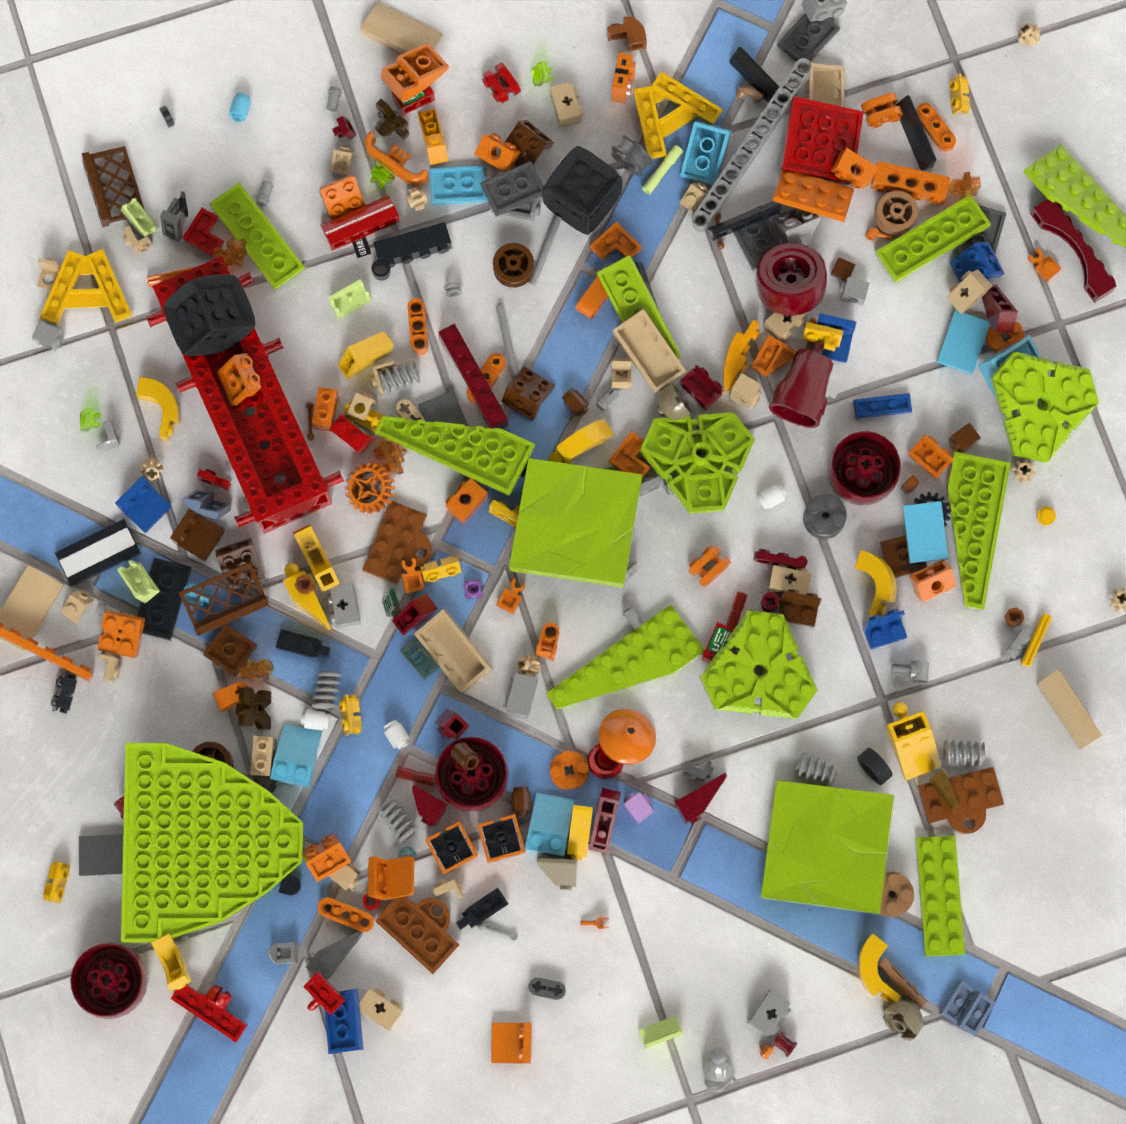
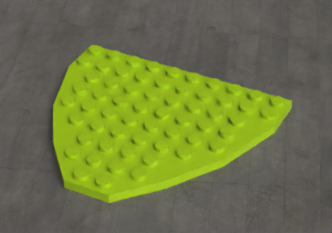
M125 742L121 943L154 942L167 932L170 933L171 938H175L220 923L268 893L302 863L303 822L268 790L225 762L166 742Z

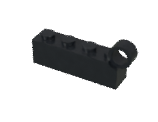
M439 223L373 242L378 260L372 264V274L375 279L383 281L389 278L391 274L390 268H393L396 264H408L413 259H425L430 257L431 254L448 252L449 249H452V243L446 223ZM378 266H385L387 268L384 274H377L375 272Z

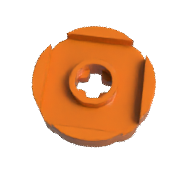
M1015 322L1013 332L998 333L990 326L986 335V343L993 350V353L996 354L1025 338L1024 331L1018 322ZM1007 334L1010 339L1004 342V339L1000 338V336Z
M567 750L556 755L550 765V775L553 783L563 790L580 788L588 777V764L585 758L577 752ZM566 766H573L574 774L565 775L566 770L564 768Z

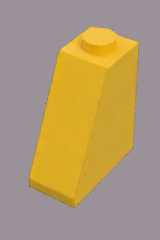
M383 331L347 347L338 363V367L345 378L349 380L387 357L394 347L393 342Z
M573 805L567 856H571V860L582 861V858L587 857L593 807Z

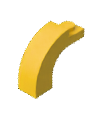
M139 377L136 396L139 400L154 402L162 408L163 415L159 437L163 441H169L170 436L174 434L175 426L172 424H180L181 421L178 403L165 385L151 378Z
M605 419L598 420L583 427L561 442L548 458L553 462L571 464L588 450L603 445L614 435V432Z
M309 524L293 532L322 592L340 584L311 525Z
M861 550L854 568L868 573L876 584V594L868 615H880L881 617L887 610L886 602H895L897 594L896 579L892 569L882 558Z
M167 932L161 938L151 942L165 971L170 991L174 989L179 990L191 982L184 958L175 939L171 938L170 933Z
M872 933L862 945L858 955L857 966L860 980L868 993L873 997L880 992L882 993L880 997L886 1002H897L901 996L881 980L877 970L878 960L888 945Z

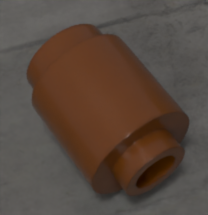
M571 388L562 396L563 403L575 416H583L589 410V402L578 390L575 391Z
M458 743L452 748L451 757L463 769L472 770L478 765V755L466 743Z
M514 787L511 793L512 812H516L517 816L528 815V812L531 811V792H529V787Z

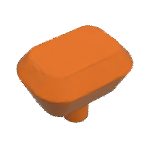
M768 1044L765 1047L763 1045L759 1047L762 1050L760 1052L762 1059H768L774 1051L773 1046Z

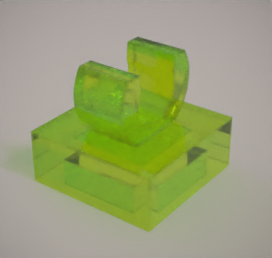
M540 61L531 69L534 86H541L545 82L549 83L554 79V77H549L548 75L552 68L547 67V62Z
M383 166L374 167L370 172L374 175L370 180L371 183H375L377 179L380 181L378 189H383L386 184L392 183L396 178Z
M85 408L81 411L80 431L88 432L92 428L100 427L101 423H96L94 418H99L101 414L98 412L94 413L93 408Z

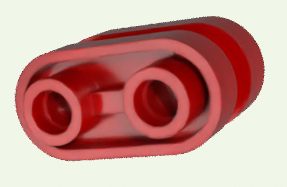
M500 62L495 66L496 72L494 74L488 70L482 74L483 78L481 80L487 89L490 88L492 90V96L495 101L503 104L509 100L507 94L511 92L516 96L521 93V89L506 66ZM501 78L506 87L503 88L498 79Z

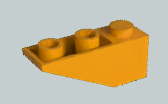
M426 110L417 113L430 165L448 161L436 110Z

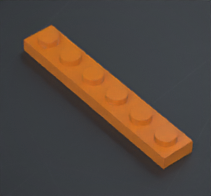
M0 623V637L88 682L92 679L93 674L90 673V668L82 664L78 667L72 664L74 660L65 655L61 658L55 655V650L47 646L43 649L37 646L39 642L29 637L26 640L20 637V632L12 628L8 631L3 628L4 624Z

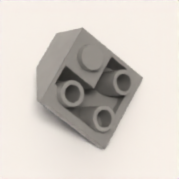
M797 208L781 212L772 218L784 244H808L820 222V217L817 214Z

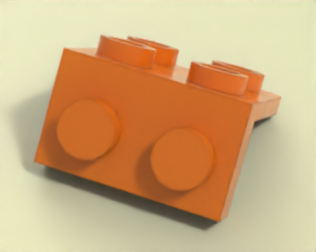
M377 856L369 857L368 896L383 901L413 895L414 857L406 856L390 860Z

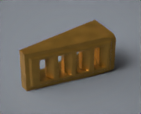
M943 769L929 780L945 804L953 812L959 806L946 771Z

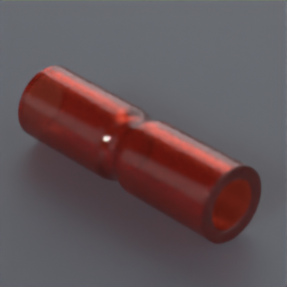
M742 592L736 593L726 626L735 629L739 623L741 612L748 597L747 594Z
M401 766L397 768L396 778L434 786L435 775L417 772Z

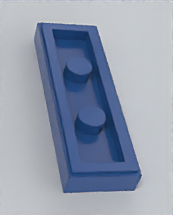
M910 393L853 400L855 419L912 413Z

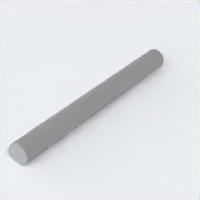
M558 216L554 217L533 275L529 281V284L532 286L537 284L562 220Z
M503 305L496 307L511 378H515L518 370Z

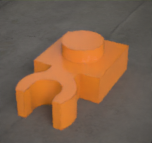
M1037 248L1034 252L1038 258H1034L1030 254L1027 259L1030 263L1037 265L1034 270L1048 282L1062 268L1049 255L1044 258L1042 251Z
M411 558L412 564L409 567L405 565L404 560H401V566L406 570L405 574H401L405 593L425 589L421 571H415L414 569L416 567V560L414 558Z
M515 578L511 581V590L505 588L496 604L497 607L512 615L522 600V597L518 594L525 589V583L520 588L515 587L517 581Z

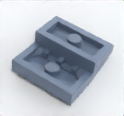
M195 490L182 498V502L187 507L209 518L219 519L231 511L230 503L213 500L214 493Z
M959 979L939 1014L976 1037L996 1002Z

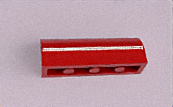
M387 195L324 222L320 226L331 250L334 251L400 222L391 198Z

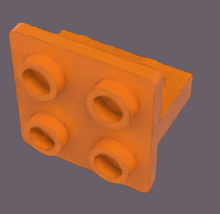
M354 175L320 188V196L331 219L365 205Z

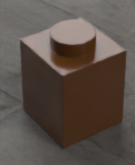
M968 423L950 436L949 445L954 452L963 453L978 443L981 437L973 426Z

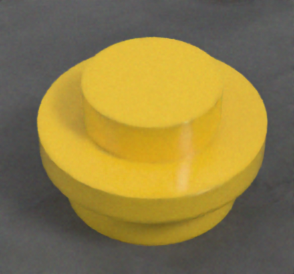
M1045 506L1038 510L1036 517L1040 524L1048 526L1055 521L1056 513L1051 507Z

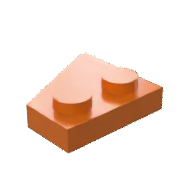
M768 335L750 368L767 377L792 361L797 351Z

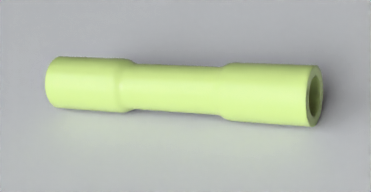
M673 146L658 169L642 186V190L650 195L668 169L683 153L679 146Z

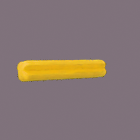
M1045 613L1041 615L1021 660L1023 666L1030 667L1052 620L1050 615Z

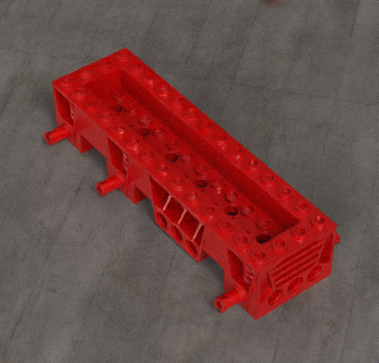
M220 256L153 285L152 288L160 303L161 311L146 316L150 328L164 321L167 322L164 304L185 283L199 277L230 274L223 257ZM250 272L237 277L243 287L254 283ZM254 328L239 343L222 352L200 356H186L182 353L191 374L190 377L175 382V385L180 394L193 387L198 389L247 499L250 510L234 517L238 527L240 528L255 521L259 524L263 533L266 534L331 505L332 502L328 490L330 487L344 482L340 471L327 477L321 476L268 359L269 354L284 349L282 342L278 337L273 341L263 344ZM247 353L253 361L252 366L255 373L260 377L261 388L253 396L246 397L236 406H231L217 372L234 355ZM249 407L255 409V413L252 416L245 415V410ZM263 441L270 442V447L266 450L260 448V444ZM277 475H284L285 481L278 484L275 482Z

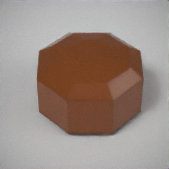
M912 475L903 483L901 490L905 494L911 493L917 488L919 480Z
M302 575L296 579L295 587L300 594L307 595L313 592L315 584L310 576Z
M1017 607L1009 609L1004 616L1006 624L1011 627L1020 626L1025 619L1023 611Z

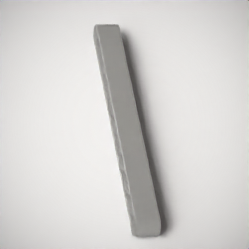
M801 58L795 63L693 214L692 223L696 231H706L789 109L793 96L799 94L811 76L812 64L808 59ZM802 66L808 68L806 72H801L798 69ZM794 81L798 85L796 87H790L788 84ZM780 97H786L788 99L786 102L783 103L778 101ZM770 112H776L777 116L771 118L768 116V114ZM765 127L767 131L760 133L758 128ZM750 142H754L757 144V146L755 148H749L747 144ZM744 157L747 161L745 163H738L737 159ZM733 172L736 174V177L730 179L727 177V174ZM718 188L726 189L724 194H719L716 191ZM708 203H714L716 207L714 209H708L706 205ZM703 218L706 221L704 224L699 225L696 223V220Z

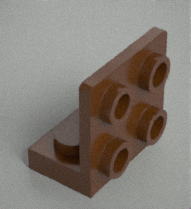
M528 120L518 121L505 143L510 142L514 144L516 149L521 152L515 163L517 166L529 161L534 165L543 150L550 149L555 143Z
M523 367L507 386L501 402L533 421L537 417L541 404L554 390L555 384L530 369Z
M189 508L170 539L173 543L201 560L207 561L225 533V529Z
M252 538L215 550L222 573L251 562L258 580L265 579ZM249 568L240 571L238 578L249 582L251 572ZM227 576L224 579L227 587L231 589L235 579ZM237 580L234 589L246 586L247 584Z
M788 589L782 593L778 614H783L787 623L814 628L818 607L821 604L822 598H818L817 594L806 593V595L799 594L797 590Z

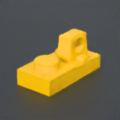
M806 322L802 339L810 342L824 343V349L835 351L836 347L840 346L843 330Z
M493 500L489 505V513L516 528L520 505H517L511 511L505 503Z

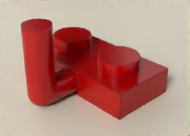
M319 971L303 986L314 998L307 1006L309 1011H313L321 1005L332 1015L346 1001Z

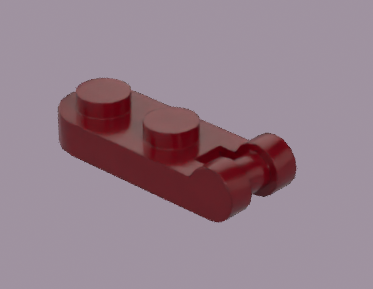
M766 549L755 551L753 561L772 566L784 564L789 566V569L794 570L796 568L805 569L808 563L805 556L792 558L786 553L772 554Z

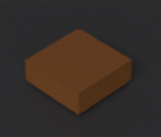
M838 257L831 276L846 282L856 264Z

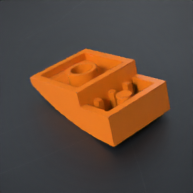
M427 42L397 56V62L382 68L381 79L400 101L404 102L433 84L449 69V65Z

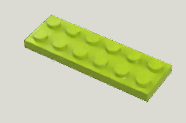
M237 183L209 203L210 207L275 291L305 270L304 265L240 183Z
M970 194L875 251V255L896 284L989 228L991 223Z
M631 255L597 272L621 322H625L644 309L677 358L682 357Z
M956 836L916 837L924 957L965 955Z

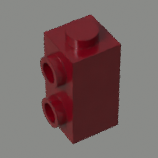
M446 709L434 722L438 726L436 730L442 736L458 740L470 726L456 712L450 709Z

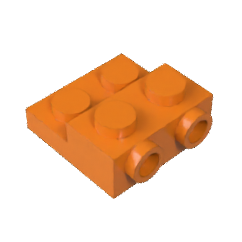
M247 353L234 355L217 372L231 406L238 405L246 397L253 396L261 388L260 377L255 373L252 366L253 361Z

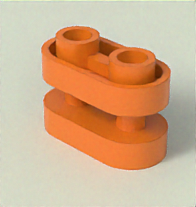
M895 93L885 94L861 104L864 114H870L866 117L868 127L879 128L883 123H894L901 119L900 117L903 115L901 107H894V104L898 102Z
M711 545L707 547L699 560L695 558L688 565L690 567L688 572L693 577L697 574L702 577L699 583L704 588L732 563L727 556L721 560L718 556L721 550L716 545L714 547ZM713 561L716 565L707 572L704 568Z

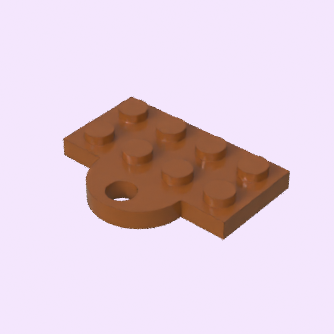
M391 501L362 571L398 585L401 580V574L404 572L401 560H404L405 565L409 567L412 564L411 558H414L416 560V567L414 569L424 566L432 554L431 543L428 537L421 532L427 514ZM418 549H425L427 551L426 556L423 558L417 557L416 551Z
M994 767L948 778L959 806L953 812L948 808L931 783L917 786L927 823L931 824L947 819L950 827L961 834H971L978 831L985 823L986 809L1004 805ZM966 818L973 820L974 827L972 829L965 828L964 820Z
M407 896L395 898L375 920L378 925L432 974L460 946L446 933L451 920L449 909L442 901L435 898H426L417 904ZM435 905H440L443 908V913L440 916L432 914V908Z

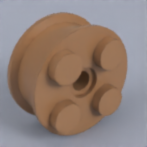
M903 191L886 193L879 200L875 211L877 226L884 233L893 236L907 233L911 230L917 218V203L911 195Z
M889 872L885 873L880 915L897 917L911 907L914 900V889L911 882L905 876ZM893 892L894 898H890L888 893Z

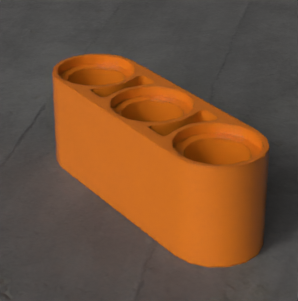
M598 276L575 307L577 311L590 320L609 297Z
M414 298L409 301L407 306L410 342L414 354L421 356L428 351L426 313L423 301L419 298ZM415 306L421 307V310L418 312L412 311V308ZM416 324H421L423 326L420 330H415L413 328ZM417 342H423L424 346L422 348L415 347V344Z

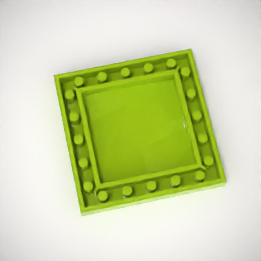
M529 458L510 558V571L624 588L642 484V474Z
M777 780L761 898L880 914L895 796L892 794Z

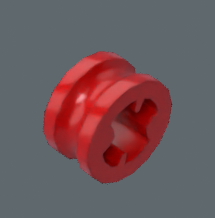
M368 893L365 894L362 900L364 907L370 911L378 909L381 900L377 899L375 901L377 904L374 907L372 905L367 906V898L370 896H368Z

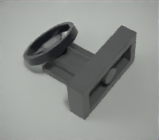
M180 191L179 199L174 198L167 211L163 210L160 215L162 235L180 242L183 236L181 218L177 214L181 211L184 217H189L184 191Z

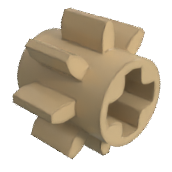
M1026 23L1019 29L1018 35L1020 37L1018 40L1022 45L1033 46L1040 40L1041 35L1039 32L1041 30L1037 24L1033 26L1032 23Z
M417 187L409 189V195L405 196L409 208H415L416 212L424 209V203L428 202L424 190H418Z
M152 456L146 460L143 459V466H139L142 476L151 481L161 478L160 472L164 470L163 465H160V459L156 460Z
M1027 459L1023 463L1017 461L1015 463L1016 467L1011 469L1012 472H1015L1013 480L1018 479L1020 484L1024 480L1029 483L1032 480L1030 476L1036 474L1035 471H1032L1034 464L1030 465L1027 463Z
M1125 588L1120 592L1114 589V595L1108 596V599L1111 600L1109 607L1113 606L1116 608V612L1121 608L1123 611H1126ZM1119 596L1121 597V600L1124 601L1123 603H1119L1120 600L1117 599Z
M524 654L517 661V670L521 671L520 674L534 677L539 673L541 665L540 662L536 661L537 656Z

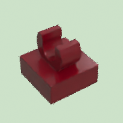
M344 116L336 119L339 126L332 129L335 136L338 135V138L345 136L349 139L357 136L349 119Z

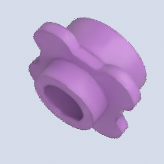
M480 580L464 582L463 587L466 591L464 596L466 599L470 600L473 597L482 598V582Z

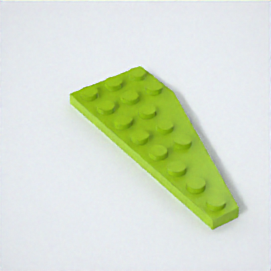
M389 416L382 417L374 432L386 440L509 496L535 448L534 443L501 428L465 426L464 424L436 421L425 422V420L416 421Z
M954 452L947 485L948 502L950 503L949 508L952 510L950 515L964 607L983 611L1011 463Z
M670 604L552 688L546 695L555 708L559 710L608 693H614L663 676L672 675L705 652V650Z

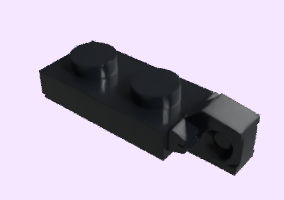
M283 629L280 630L276 649L310 658H318L319 654L329 657L331 651L330 647L322 645L323 641L317 638Z
M496 888L466 908L462 913L464 918L456 922V925L460 930L468 925L472 929L509 905L499 888Z

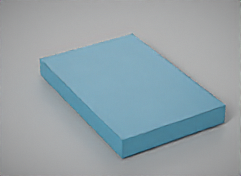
M485 165L429 168L432 205L487 202V198L480 186V183L486 180Z
M955 310L937 363L973 375L990 326L989 322L966 313L960 314Z
M941 501L902 506L909 563L948 559Z

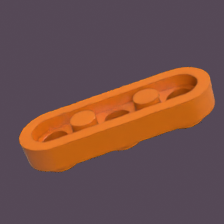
M928 103L920 104L916 112L924 130L941 151H951L956 144L954 134L932 105ZM922 110H927L928 113L925 114L922 112ZM933 124H937L939 128H935ZM947 138L950 142H945L944 139Z
M499 353L491 354L480 369L483 375L490 377L486 381L491 389L506 367V360ZM499 360L500 363L495 365L493 364V361ZM467 389L466 394L468 400L471 403L476 404L469 389Z
M329 897L323 898L318 903V912L325 918L364 933L369 932L374 927V918L365 911ZM327 904H330L332 906V909L329 912L325 911V906ZM344 912L350 913V917L348 919L343 918ZM363 919L368 920L367 926L361 925Z

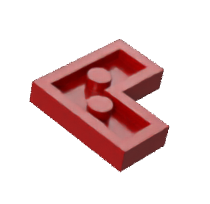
M201 208L183 235V241L215 258L224 244V240L210 233L218 220V216Z

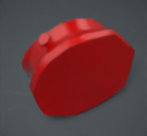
M600 743L595 745L587 756L589 771L598 778H613L621 773L623 764L609 758L602 750Z

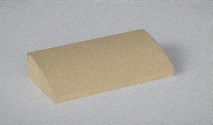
M380 3L375 5L360 27L362 35L401 54L427 42L435 50L443 36L442 33Z
M811 63V76L805 83V98L844 107L845 67Z
M644 309L612 330V334L654 394L686 372Z
M28 565L0 611V623L4 624L3 628L8 631L12 628L20 632V637L26 640L28 637L33 639L64 585ZM0 637V639H2V640L6 641L7 643H9V644L15 646L16 648H18V649H20V650H22V651H24V652L26 651V650L23 649L22 647H20V646H18V645H16V644H14V643H12V642H10V641H8V640H6V639Z
M445 609L441 610L414 633L461 694L494 670Z
M1059 669L1037 683L1079 749L1102 736Z

